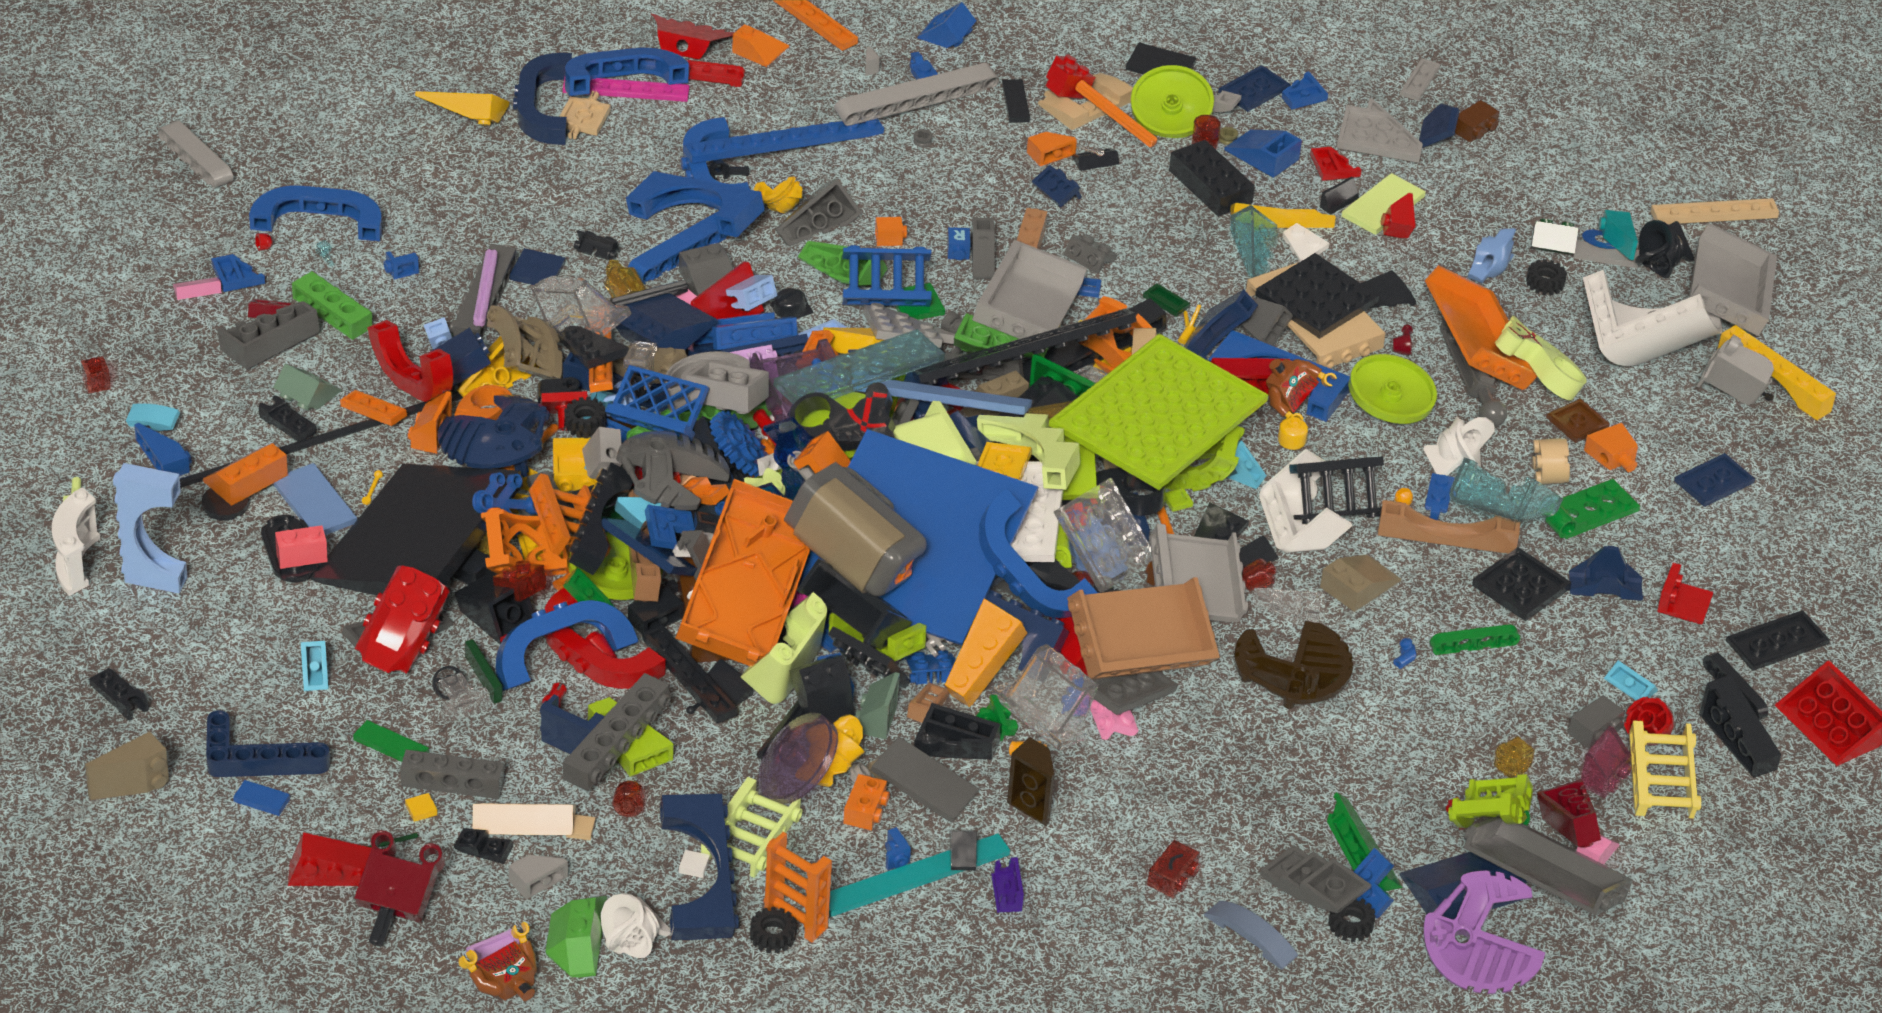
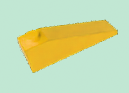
M415 91V96L478 121V125L482 126L499 123L509 107V101L493 94Z

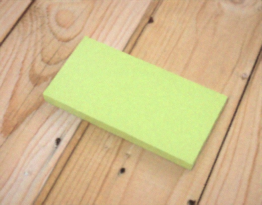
M1391 173L1344 209L1341 216L1376 235L1383 230L1381 217L1383 213H1386L1390 205L1407 193H1413V203L1415 205L1425 197L1426 191Z

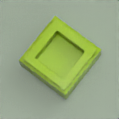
M1184 488L1165 492V502L1172 512L1193 507L1194 502Z

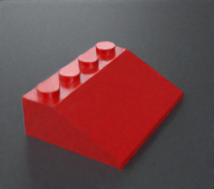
M1829 660L1774 705L1836 766L1882 745V710Z

